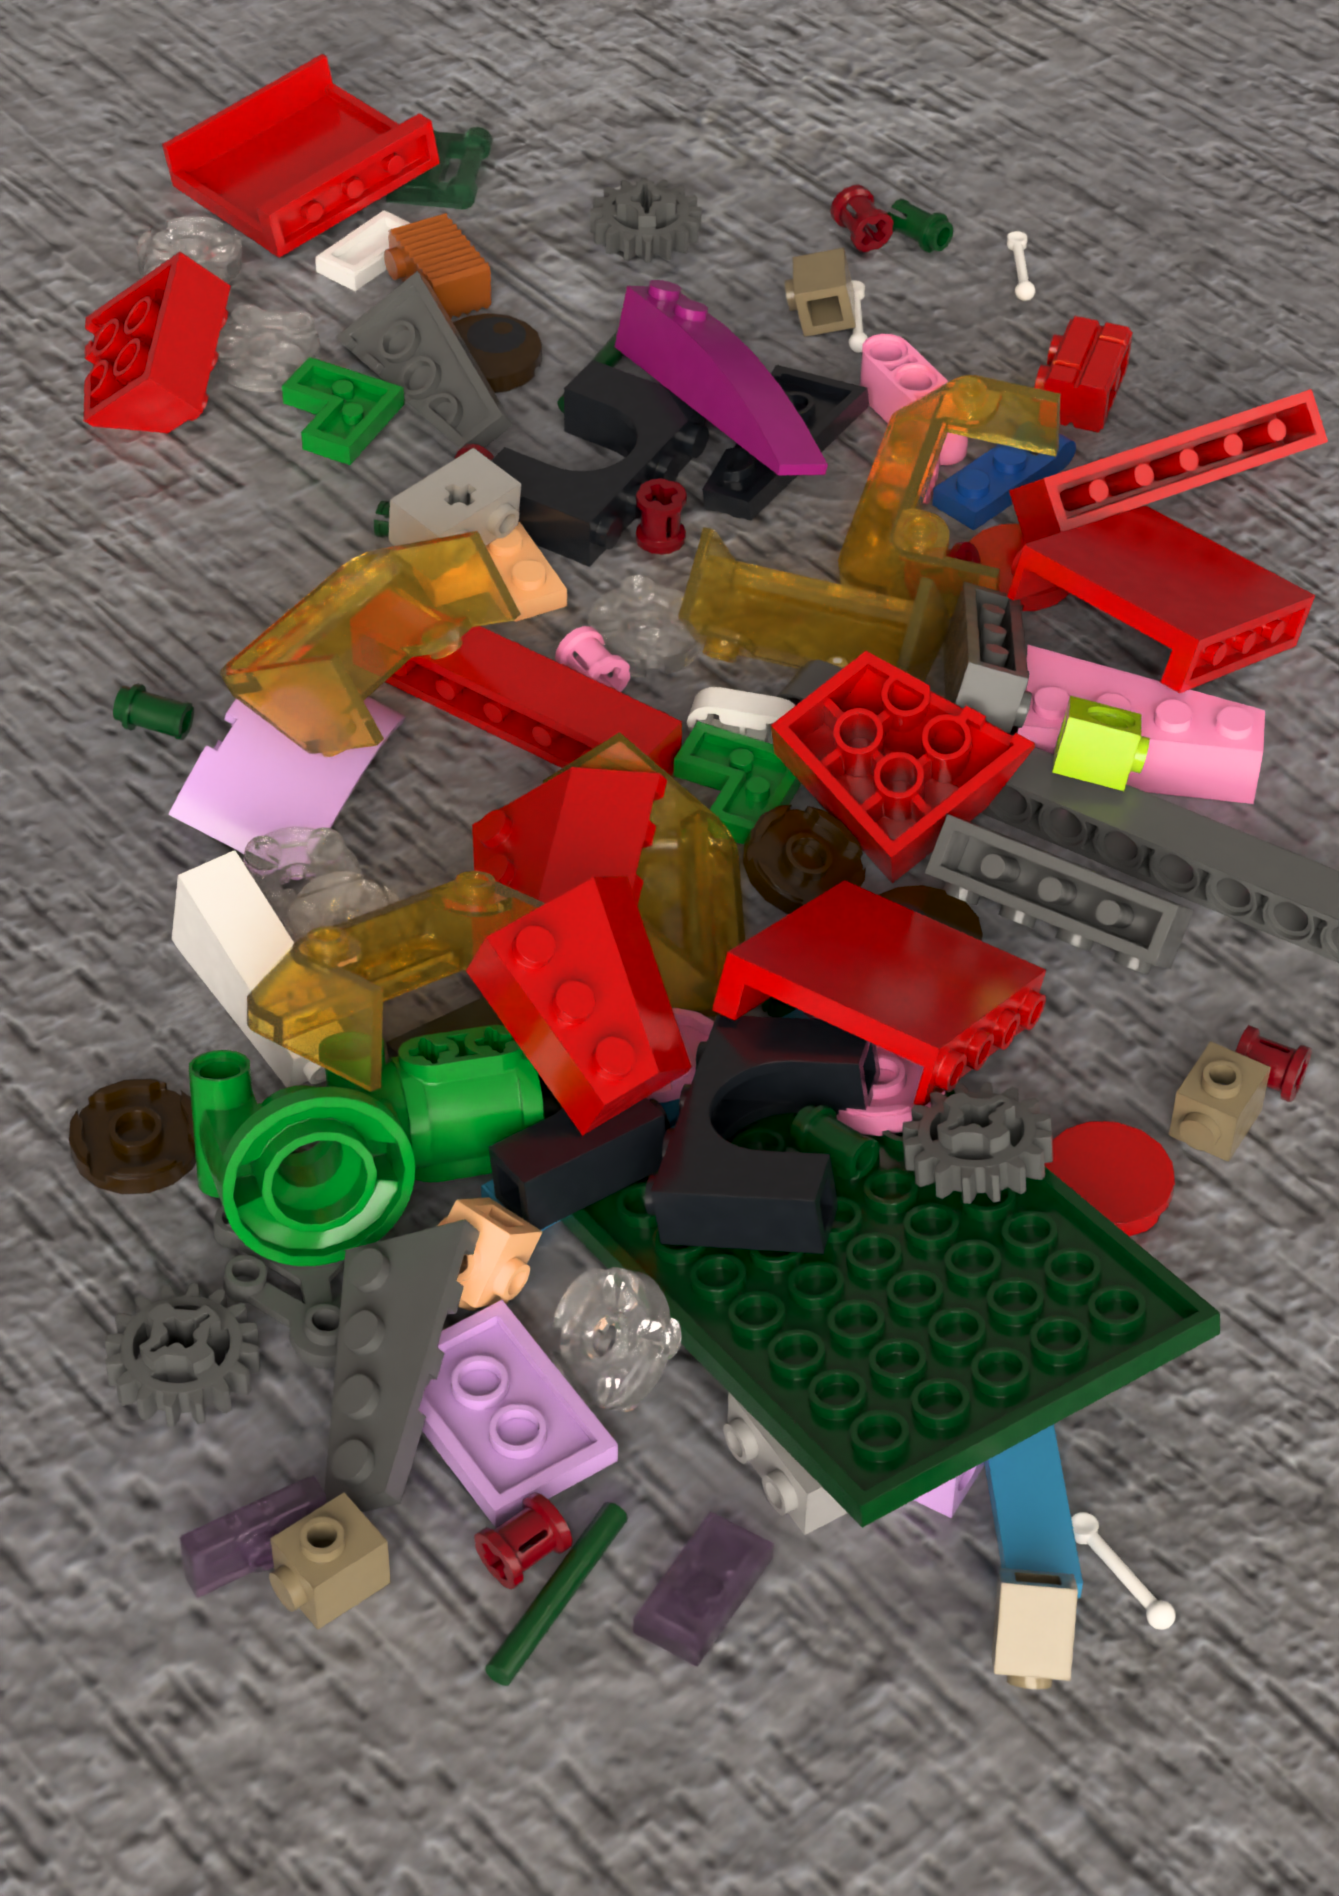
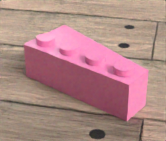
M1028 645L1026 659L1029 680L1026 691L1031 692L1032 697L1026 720L1022 728L1018 727V734L1034 742L1035 747L1054 754V748L1071 695L1142 714L1141 736L1150 738L1149 748L1141 773L1130 771L1127 785L1147 793L1254 804L1264 750L1265 710L1194 690L1178 693L1158 680Z

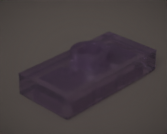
M314 1475L299 1480L180 1537L185 1577L197 1598L252 1572H264L274 1567L270 1538L326 1504V1494Z
M710 1511L633 1618V1633L698 1667L773 1559L774 1543Z

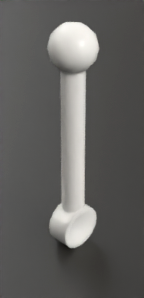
M1013 231L1007 235L1006 246L1014 251L1019 282L1015 288V295L1021 301H1028L1035 294V287L1028 280L1024 255L1028 237L1023 232Z
M852 280L856 328H852L853 334L850 336L848 343L854 352L859 353L862 352L863 343L868 339V336L863 333L861 299L865 295V285L860 281Z
M1080 1512L1072 1516L1075 1542L1088 1544L1147 1610V1621L1152 1627L1160 1630L1169 1628L1176 1618L1173 1606L1167 1601L1157 1600L1098 1534L1099 1522L1096 1517L1087 1512Z

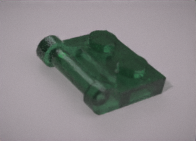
M472 127L464 134L434 130L440 164L387 194L386 202L451 209L470 208L477 196L478 187L475 182L482 160L487 158L492 147L493 139L491 134L481 127ZM451 158L461 159L457 175L449 182H444Z

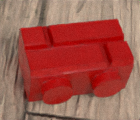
M1074 316L1073 319H1070L1064 335H1053L1047 358L1048 366L1040 365L1034 386V397L1042 398L1040 416L1043 421L1064 426L1071 422L1075 428L1097 433L1104 428L1128 368L1133 335L1130 327L1108 322L1101 326L1098 320Z

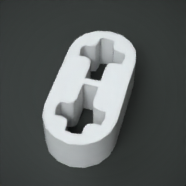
M709 687L701 690L695 696L688 716L687 726L691 733L699 721L773 744L771 724L796 705L780 697L722 687ZM713 714L719 715V720L714 719Z

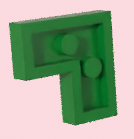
M308 357L282 385L283 404L316 415L301 432L302 449L347 465H351L404 406V387L312 357Z
M699 721L674 758V777L721 791L706 814V833L743 845L760 816L777 806L789 805L802 784L776 756L773 744Z

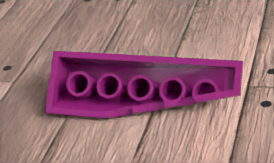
M652 280L649 286H627L614 346L616 349L777 475H826L828 464L805 422L779 383L757 356L727 326L708 313L706 305L690 300L681 293L680 286L664 280Z

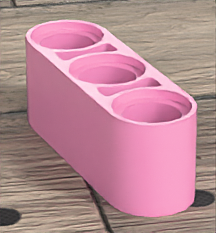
M878 334L866 339L862 346L860 386L868 388L869 406L921 457L926 458L930 453L939 455L940 465L943 466L957 464L962 461L967 455L971 414L969 401L902 337L893 334Z

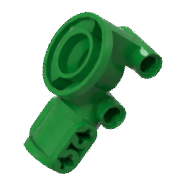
M487 1025L411 1038L401 1044L398 1049V1056L387 1059L386 1064L384 1039L379 1034L361 1029L337 1032L328 1037L324 1042L326 1087L291 1086L273 1093L262 1103H257L253 1094L250 1060L246 1055L231 1050H213L198 1055L189 1063L198 1187L202 1193L220 1198L233 1231L247 1247L269 1260L286 1265L319 1266L345 1260V1251L347 1249L379 1241L391 1230L403 1214L410 1200L415 1180L432 1183L492 1174L488 1147L544 1120L543 1098L538 1072L503 1025ZM319 1141L309 1150L292 1153L300 1146Z

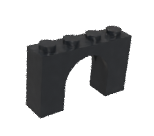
M592 360L564 388V432L617 452L624 459L602 469L573 471L549 465L504 447L491 461L521 483L520 516L518 522L522 524L534 543L539 547L590 567L606 549H612L617 544L621 533L636 518H641V510L636 503V493L640 486L652 479L662 478L668 481H675L679 472L692 458H698L703 453L708 441L709 430L705 427V418L666 387Z
M482 997L387 1041L388 1057H397L401 1044L418 1036L487 1025L504 1026V1024L485 997ZM538 1074L541 1091L552 1093ZM645 1098L582 1136L562 1108L552 1116L488 1147L495 1197L505 1208L541 1230L649 1176L651 1173L659 1171L663 1160L664 1135L666 1130L670 1128L667 1114L657 1100Z
M717 1015L708 1040L701 1041L698 1045L696 1072L692 1083L685 1084L681 1090L679 1101L680 1115L675 1128H668L665 1132L662 1148L663 1160L658 1173H651L646 1184V1210L649 1215L656 1216L661 1244L824 1254L838 1209L830 1154L752 1150L734 1145L728 1141L738 1131L753 1122L774 1115L799 1113L804 1107L809 1105L815 1107L827 1105L836 1112V1115H839L838 1110L847 1111L846 1108L866 1110V1107L870 1106L873 1098V1085H877L880 1076L876 1045L821 1019L741 1016L734 1021L726 1016Z

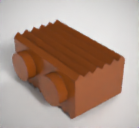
M447 213L388 231L389 249L384 251V261L387 271L393 280L401 279L404 282L418 271L430 283L450 319L453 316L459 318L462 313L469 315L472 310L478 312L481 307L488 309L491 305V272L488 262L485 263L484 257L480 256L479 251L476 252L475 247L471 246L470 240L467 241L466 236L462 235L460 229H457L456 224H453L452 219L448 218Z

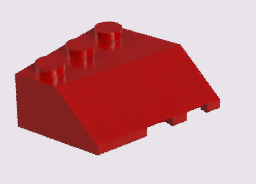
M179 252L85 317V329L94 334V342L91 340L85 346V359L93 364V368L84 380V422L92 427L169 433L186 421L197 419L204 411L208 402L206 388L210 372L218 360L216 347L220 331L228 319L226 305L231 286L182 252Z
M864 651L771 725L773 747L776 756L830 815L844 823L859 841L862 851L892 884L933 852L947 814L968 821L973 820L990 805L1035 748V743L1018 733L1012 736L987 722L985 715L967 705L964 709L932 692L930 685L868 651Z
M571 767L502 808L487 813L481 820L472 824L478 949L485 937L594 876H628L638 906L644 880L636 874L642 849L653 844L657 826L649 818L653 801L664 797L667 779L661 773Z
M594 876L485 937L466 970L582 1136L683 1076L692 1068L628 876Z

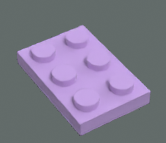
M503 1300L442 1330L437 1347L445 1354L437 1380L431 1379L423 1393L419 1411L426 1416L422 1431L495 1528L523 1509V1500L532 1493L537 1492L549 1499L618 1461L617 1442Z

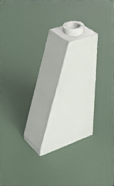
M234 850L179 874L172 929V940L178 950L286 1087L301 1085L307 1081L311 1084L326 1081L324 1042L333 1034L349 1030V1028L237 852Z

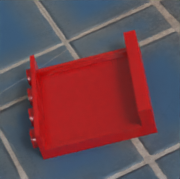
M324 54L317 56L162 144L173 187L278 258L440 164L433 125L430 119L418 113L401 124L393 121L332 82L327 56Z
M1147 505L1024 544L1013 560L1011 566L1013 579L1007 597L1014 601L1058 586L1171 648L1172 651L1160 683L1178 693L1185 692L1295 647L1316 596Z
M844 880L729 950L726 955L712 1010L735 1021L771 997L923 1066L924 1069L913 1104L925 1106L931 1102V1093L935 1091L939 1093L944 1091L951 1092L964 1075L972 1069L975 1071L981 1069L990 1055L998 1049H1007L1016 1035L1024 1029L1031 1030L1036 1025L1046 1002V996L1039 993L1046 969Z

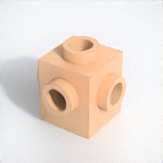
M489 1197L456 1200L448 1217L444 1218L437 1226L466 1219L480 1232L474 1254L464 1255L457 1281L464 1286L458 1307L469 1311H476L479 1307L491 1306L500 1300L508 1304L509 1300H512L519 1294L528 1280L530 1266L527 1263L543 1231Z

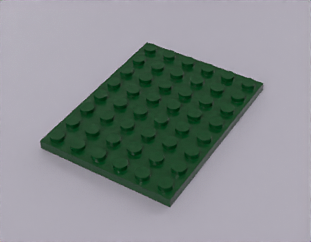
M954 1090L951 1092L945 1091L946 1097L955 1094ZM798 1113L774 1115L753 1122L738 1131L728 1142L752 1150L799 1152L795 1144L796 1142L790 1137L791 1125ZM886 1130L882 1131V1136L864 1135L878 1141L880 1149L875 1165L866 1176L860 1179L849 1176L846 1171L831 1163L838 1209L824 1254L661 1244L656 1216L649 1215L645 1205V1190L649 1176L560 1220L862 1528L1220 1334V1312L1048 1168L1045 1167V1177L1042 1180L1026 1177V1192L1022 1194L1012 1191L1008 1187L1001 1190V1199L998 1202H993L986 1193H976L975 1199L971 1204L963 1203L962 1192L955 1190L942 1199L936 1197L935 1182L919 1187L915 1181V1171L906 1170L903 1132L893 1134Z

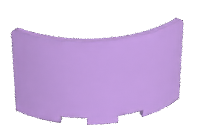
M277 651L261 665L260 675L254 687L246 683L226 712L224 720L232 724L230 731L223 742L218 740L214 748L205 746L168 815L293 880H300L306 876L331 827L365 770L389 736L402 725L405 716L285 652Z

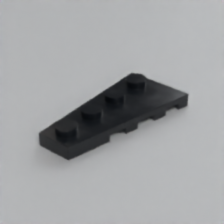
M776 365L771 373L805 422L821 453L869 407L868 388L780 365ZM736 443L734 448L725 450L702 489L705 508L726 513L735 518L752 521L798 475H777Z

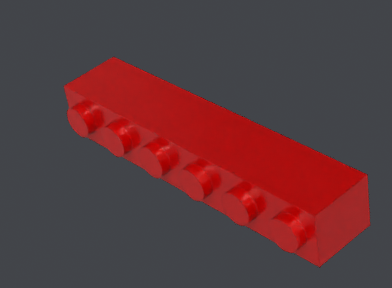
M1312 389L1028 483L1009 490L1025 543L1027 544L1328 442Z
M391 584L349 622L353 667L564 770L571 767L652 772L661 773L666 779L674 773V758L682 747V721L625 695L615 688L587 677L564 664H560L532 651L518 642L511 641L475 624L469 619L439 607L420 596H416Z

